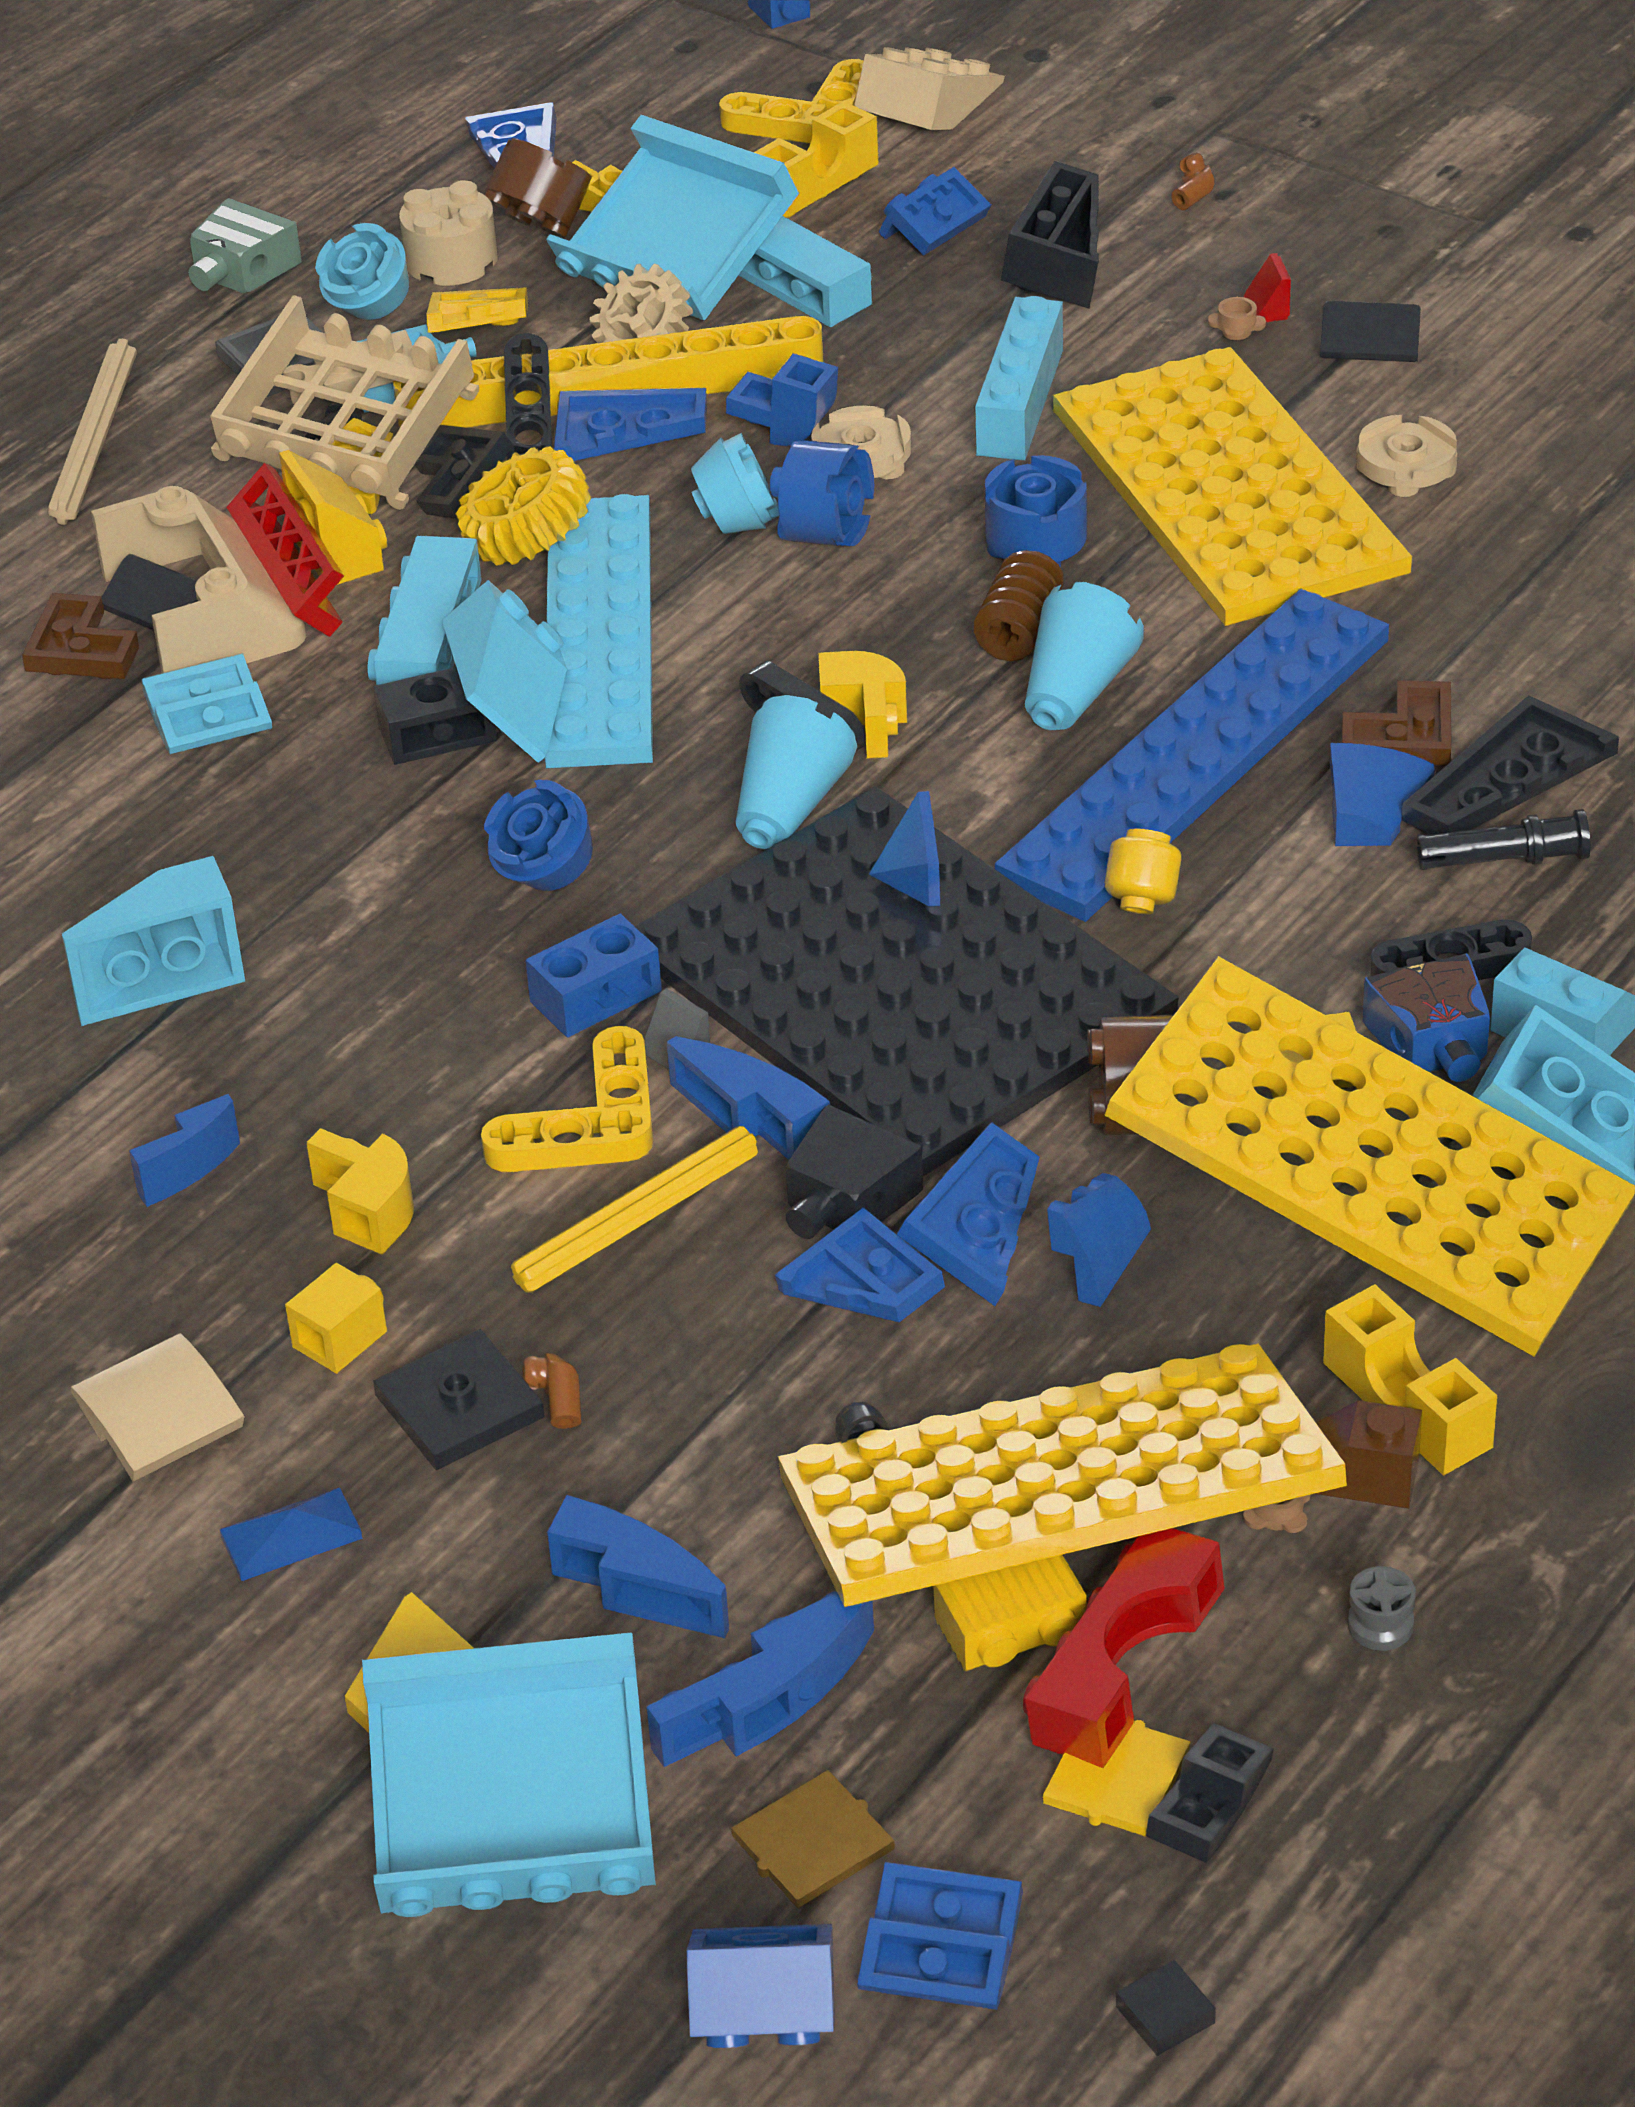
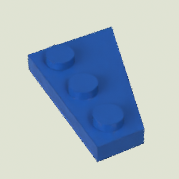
M553 102L465 117L469 134L494 169L508 139L511 140L512 138L542 147L553 152L552 157H554L557 117Z
M706 388L560 391L554 451L564 450L568 457L576 461L705 433L707 417Z
M991 1122L906 1218L897 1235L992 1305L996 1306L1004 1293L1008 1278L1006 1273L1009 1261L1015 1252L1019 1237L1017 1236L1021 1216L1027 1207L1040 1157Z

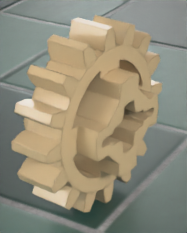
M636 264L634 274L630 277L623 270L618 272L619 283L616 286L605 283L603 287L608 293L605 299H595L593 303L601 311L599 314L590 317V323L597 328L592 334L593 339L597 343L688 331L689 327L682 321V318L693 314V309L685 302L690 297V293L681 285L682 282L670 270L665 272L658 264H653L649 271H647L641 264Z

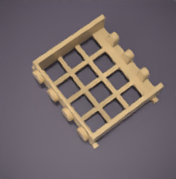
M293 295L210 415L217 442L215 441L211 447L213 455L221 461H228L231 456L245 457L281 469L279 452L290 450L342 477L347 486L357 488L366 493L386 496L390 506L399 510L403 509L409 501V496L399 492V487L459 395L466 400H473L479 392V385L470 383L474 373L467 341L458 339L442 364L438 363L433 341L425 336L417 338L411 348L412 356L397 353L394 349L391 332L383 325L374 326L367 337L368 345L352 341L347 320L337 313H333L325 323V333L309 329L302 297ZM295 354L324 361L310 382L281 375ZM336 365L365 372L351 393L322 386ZM377 376L406 383L393 404L364 397ZM273 386L302 393L289 414L260 407ZM417 388H425L413 409L405 408ZM314 397L343 404L330 425L301 418ZM356 408L385 415L371 437L342 429ZM253 417L279 424L280 427L278 430L250 423V420ZM396 420H404L392 441H385V437ZM293 429H297L322 437L319 441L290 433ZM334 440L363 447L360 453L334 446L332 443ZM376 451L383 453L381 458L374 457Z

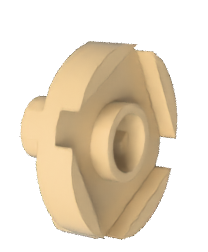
M853 406L836 410L829 414V423L821 428L818 423L812 430V441L858 445L857 449L866 450L872 462L874 478L894 479L904 473V463L911 454V431L907 421L897 415V422L886 418L884 409L875 406Z
M1402 415L1382 417L1374 420L1362 429L1356 450V468L1369 479L1388 486L1390 493L1400 497L1413 496L1418 492L1419 488L1437 484L1455 475L1457 468L1456 436L1448 426L1430 417L1419 416L1418 424L1402 423Z

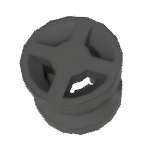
M1385 1566L1371 1567L1358 1573L1351 1582L1349 1600L1351 1607L1349 1609L1348 1629L1352 1638L1360 1645L1372 1650L1388 1651L1399 1648L1408 1642L1413 1634V1609L1415 1607L1416 1588L1412 1579L1403 1571Z

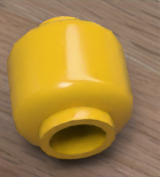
M1129 829L1127 830L1126 837L1112 842L1105 876V889L1113 897L1121 899L1120 909L1132 913L1153 914L1155 905L1169 903L1175 898L1181 865V852L1177 847L1170 844L1171 836L1153 830Z

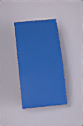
M229 1094L174 1115L177 1132L129 1150L137 1193L146 1207L176 1194L204 1177L222 1163L240 1144L234 1104Z

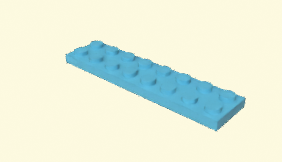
M620 494L614 497L592 498L586 505L588 513L578 519L579 527L568 531L565 534L566 540L557 541L550 546V551H548L547 624L557 632L564 643L560 650L567 667V672L545 757L546 768L653 763L651 522L649 495L633 496Z

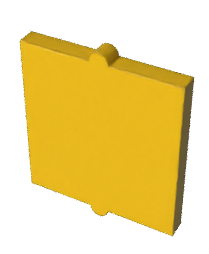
M1135 1720L1104 1768L1064 1753L1043 1794V1804L1087 1817L1089 1823L1093 1826L1105 1823L1146 1837L1149 1814L1172 1789L1182 1768L1183 1757L1191 1748V1741L1146 1728L1143 1721Z

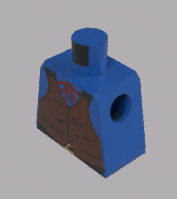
M1467 953L1365 977L1362 1021L1386 1049L1428 1072L1444 1069L1448 1077L1456 1082L1468 1080L1478 1072L1481 1065L1480 1060L1487 1054L1490 1016L1472 961Z

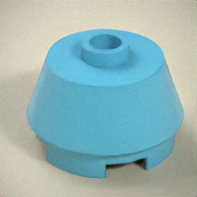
M372 223L355 224L353 228L356 232L344 236L336 244L332 239L327 241L318 255L315 269L320 276L319 286L321 293L330 304L360 319L374 320L393 312L407 295L409 276L406 255L400 240L386 232L383 227Z
M742 433L726 441L720 437L691 467L692 474L698 485V489L692 491L694 500L703 517L706 519L713 516L723 534L765 529L766 522L779 516L778 502L775 498L772 499L769 493L771 492L765 480L766 477L749 444H746Z

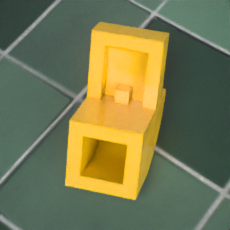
M841 651L818 653L820 692L851 710L861 724L865 725L867 758L888 757L887 736L898 735L897 723H907L906 680L901 668L892 660L871 652Z
M320 1128L307 1141V1149L313 1185L327 1191L333 1233L336 1236L383 1255L406 1230L413 1217L414 1204L406 1154L395 1140L383 1133L368 1148L353 1139L343 1138Z

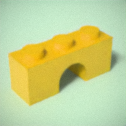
M843 101L812 119V140L807 151L778 138L754 152L783 162L799 192L798 196L783 214L784 217L789 218L793 216L796 212L826 197L832 191L858 178L861 174L879 164L877 116Z
M1374 1284L1326 1310L1323 1363L1363 1401L1422 1410L1419 1453L1444 1476L1493 1448L1497 1394L1457 1358L1430 1372L1416 1348L1414 1339L1415 1320Z

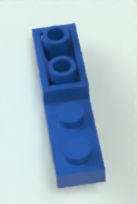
M833 1591L824 1596L820 1601L786 1617L776 1618L767 1623L763 1628L752 1632L751 1657L741 1662L731 1663L722 1668L718 1673L682 1690L672 1691L659 1701L648 1705L647 1716L651 1750L663 1767L722 1739L736 1757L768 1740L795 1722L817 1704L844 1677L862 1653L874 1632L873 1600L844 1607L837 1591Z

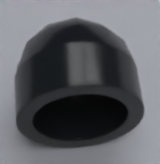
M852 1402L845 1406L836 1416L835 1432L838 1441L841 1443L858 1438L861 1434L870 1430L884 1429L889 1431L888 1424L880 1411L866 1402Z

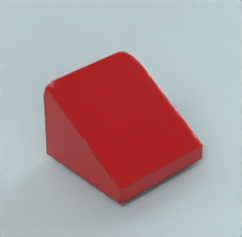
M1277 253L1268 256L1244 294V298H1248L1256 304V316H1263L1266 322L1287 320L1288 316H1290L1291 278L1281 257Z

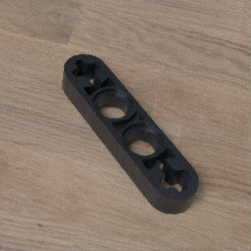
M517 334L509 339L504 349L506 435L514 445L507 455V460L511 459L516 452L519 455H523L530 448L535 447L538 451H541L545 447H552L548 347L546 342L535 334ZM523 354H531L532 373H522ZM526 390L535 391L541 396L538 402L530 405L521 404L514 398L518 393ZM526 430H534L543 436L539 442L532 445L522 444L516 439L519 433Z

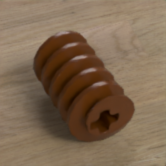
M1029 550L1012 553L1004 559L974 620L975 637L978 644L988 654L996 659L1005 661L1022 660L1031 654L1037 639L1042 606L1053 588L1061 585V591L1064 585V574L1059 564L1043 553Z

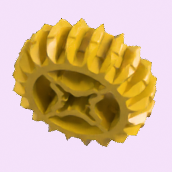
M550 446L543 448L541 451H538L535 447L530 448L523 455H519L516 452L511 459L503 463L498 461L497 466L492 470L483 471L482 478L468 486L470 493L461 497L459 500L461 507L456 512L459 520L458 526L462 531L461 536L463 538L477 539L479 557L483 562L492 561L498 566L506 561L515 565L524 557L533 560L537 553L543 550L550 551V546L557 541H565V534L570 530L577 529L579 527L578 519L588 513L586 505L592 498L588 491L589 486L585 481L586 476L580 466L576 465L564 450L554 451Z

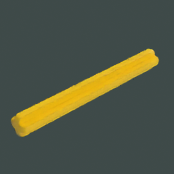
M744 1126L735 1127L518 1258L511 1265L512 1277L515 1283L520 1285L527 1293L536 1291L751 1160L758 1153L755 1136L753 1133H749Z

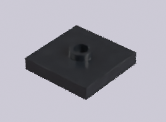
M481 1329L373 1380L375 1396L436 1471L545 1417L541 1399Z

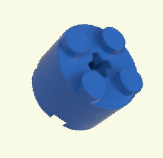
M805 440L792 443L783 467H775L770 478L771 494L773 497H778V535L781 540L836 546H855L861 541L871 516L862 515L864 498L873 499L874 497L873 467L866 450L857 449L858 445Z
M1039 455L1031 456V464L1015 466V459H1012L995 467L985 480L987 552L995 558L1006 559L1015 552L1023 550L1038 551L1051 557L1059 566H1061V561L1079 552L1087 540L1086 482L1082 481L1081 471L1077 466L1060 458Z

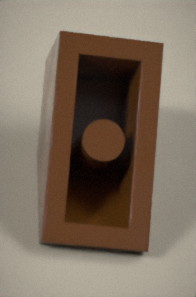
M1358 1400L1317 1421L1316 1424L1345 1463L1347 1486L1315 1494L1409 1509L1419 1464L1422 1410Z

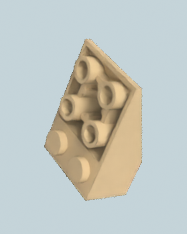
M884 47L883 54H865L854 106L870 113L930 130H952L1003 83L1004 76L989 72V63L973 59H964V62L951 59V53L938 49L926 48L923 51L905 48V51Z

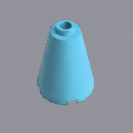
M1075 582L1072 589L1060 591L1061 585L1052 589L1042 606L1025 699L1026 711L1041 728L1062 730L1071 727L1137 653L1144 639V625L1140 617L1136 624L1127 613L1130 604L1121 596L1105 587L1087 582Z
M790 695L771 697L764 702L762 708L753 717L736 816V827L744 840L756 848L768 849L791 836L853 761L857 749L854 732L844 719L835 712H833L831 719L815 711L818 703L808 698Z

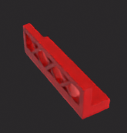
M264 463L226 508L293 615L330 637L343 621L327 596L342 580L344 575L276 469ZM268 487L265 503L263 506H260L255 501ZM285 514L283 526H281L277 516ZM302 541L299 553L295 548L294 543ZM322 568L323 573L315 579L311 570Z

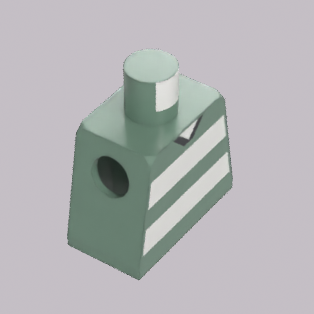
M230 198L223 201L191 234L190 238L194 265L189 268V278L194 286L202 291H207L215 284H219L241 293L250 292L302 262L296 222Z

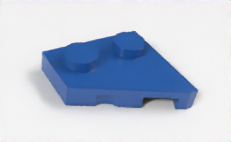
M865 1208L859 1210L775 1274L778 1288L784 1295L895 1322H901L945 1287L942 1271Z

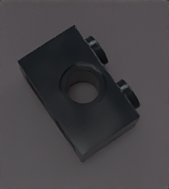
M457 667L373 686L379 730L394 765L497 741L495 724L466 699Z

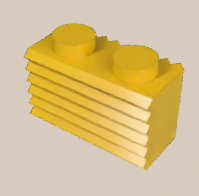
M1063 1555L934 1585V1611L937 1624L940 1625L947 1642L951 1644L952 1651L956 1653L958 1661L961 1662L963 1671H968L982 1665L989 1667L1005 1665L1017 1653L1043 1644L1057 1646L1062 1635L1066 1631L1074 1629L1087 1608V1595Z

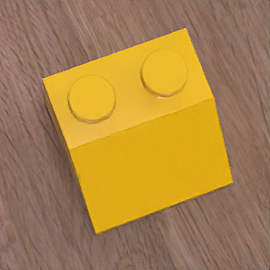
M290 450L279 452L283 482L344 575L338 584L383 571L381 549L387 548L386 534L381 522L378 519L372 520L368 515L362 496L359 493L353 494L342 477ZM302 541L296 542L301 549ZM322 568L315 569L319 576L323 573Z

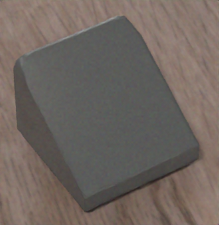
M666 988L660 992L644 1042L646 1056L669 1069L668 1040L677 1036L710 1043L708 1012Z

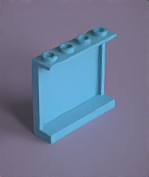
M640 115L631 127V130L641 148L570 241L551 234L546 240L557 257L555 259L557 266L563 272L572 277L581 275L592 279L601 287L606 282L616 286L619 283L618 272L621 270L629 277L632 276L636 264H641L647 271H649L653 264H658L665 272L670 270L682 282L681 285L690 293V297L685 301L693 309V314L690 316L705 321L798 196L799 192L783 162Z
M632 1633L362 1660L363 1685L368 1703L377 1874L374 1875V1886L381 1913L393 1912L403 1917H417L425 1915L437 1907L463 1905L473 1910L494 1908L504 1900L532 1898L538 1902L551 1903L565 1900L572 1893L601 1890L608 1895H626L637 1891L641 1886L656 1885Z

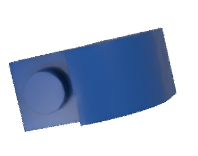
M793 353L773 379L747 372L726 397V414L745 419L753 424L770 427V444L789 446L794 441L805 440L835 402L838 367Z

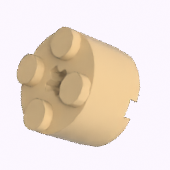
M465 180L457 181L451 184L450 187L431 190L414 189L404 195V205L400 210L399 218L407 269L411 276L418 280H421L420 274L433 277V284L450 286L472 282L485 275V266L492 262L494 267L498 254L493 206L485 195L477 192V185L475 183Z

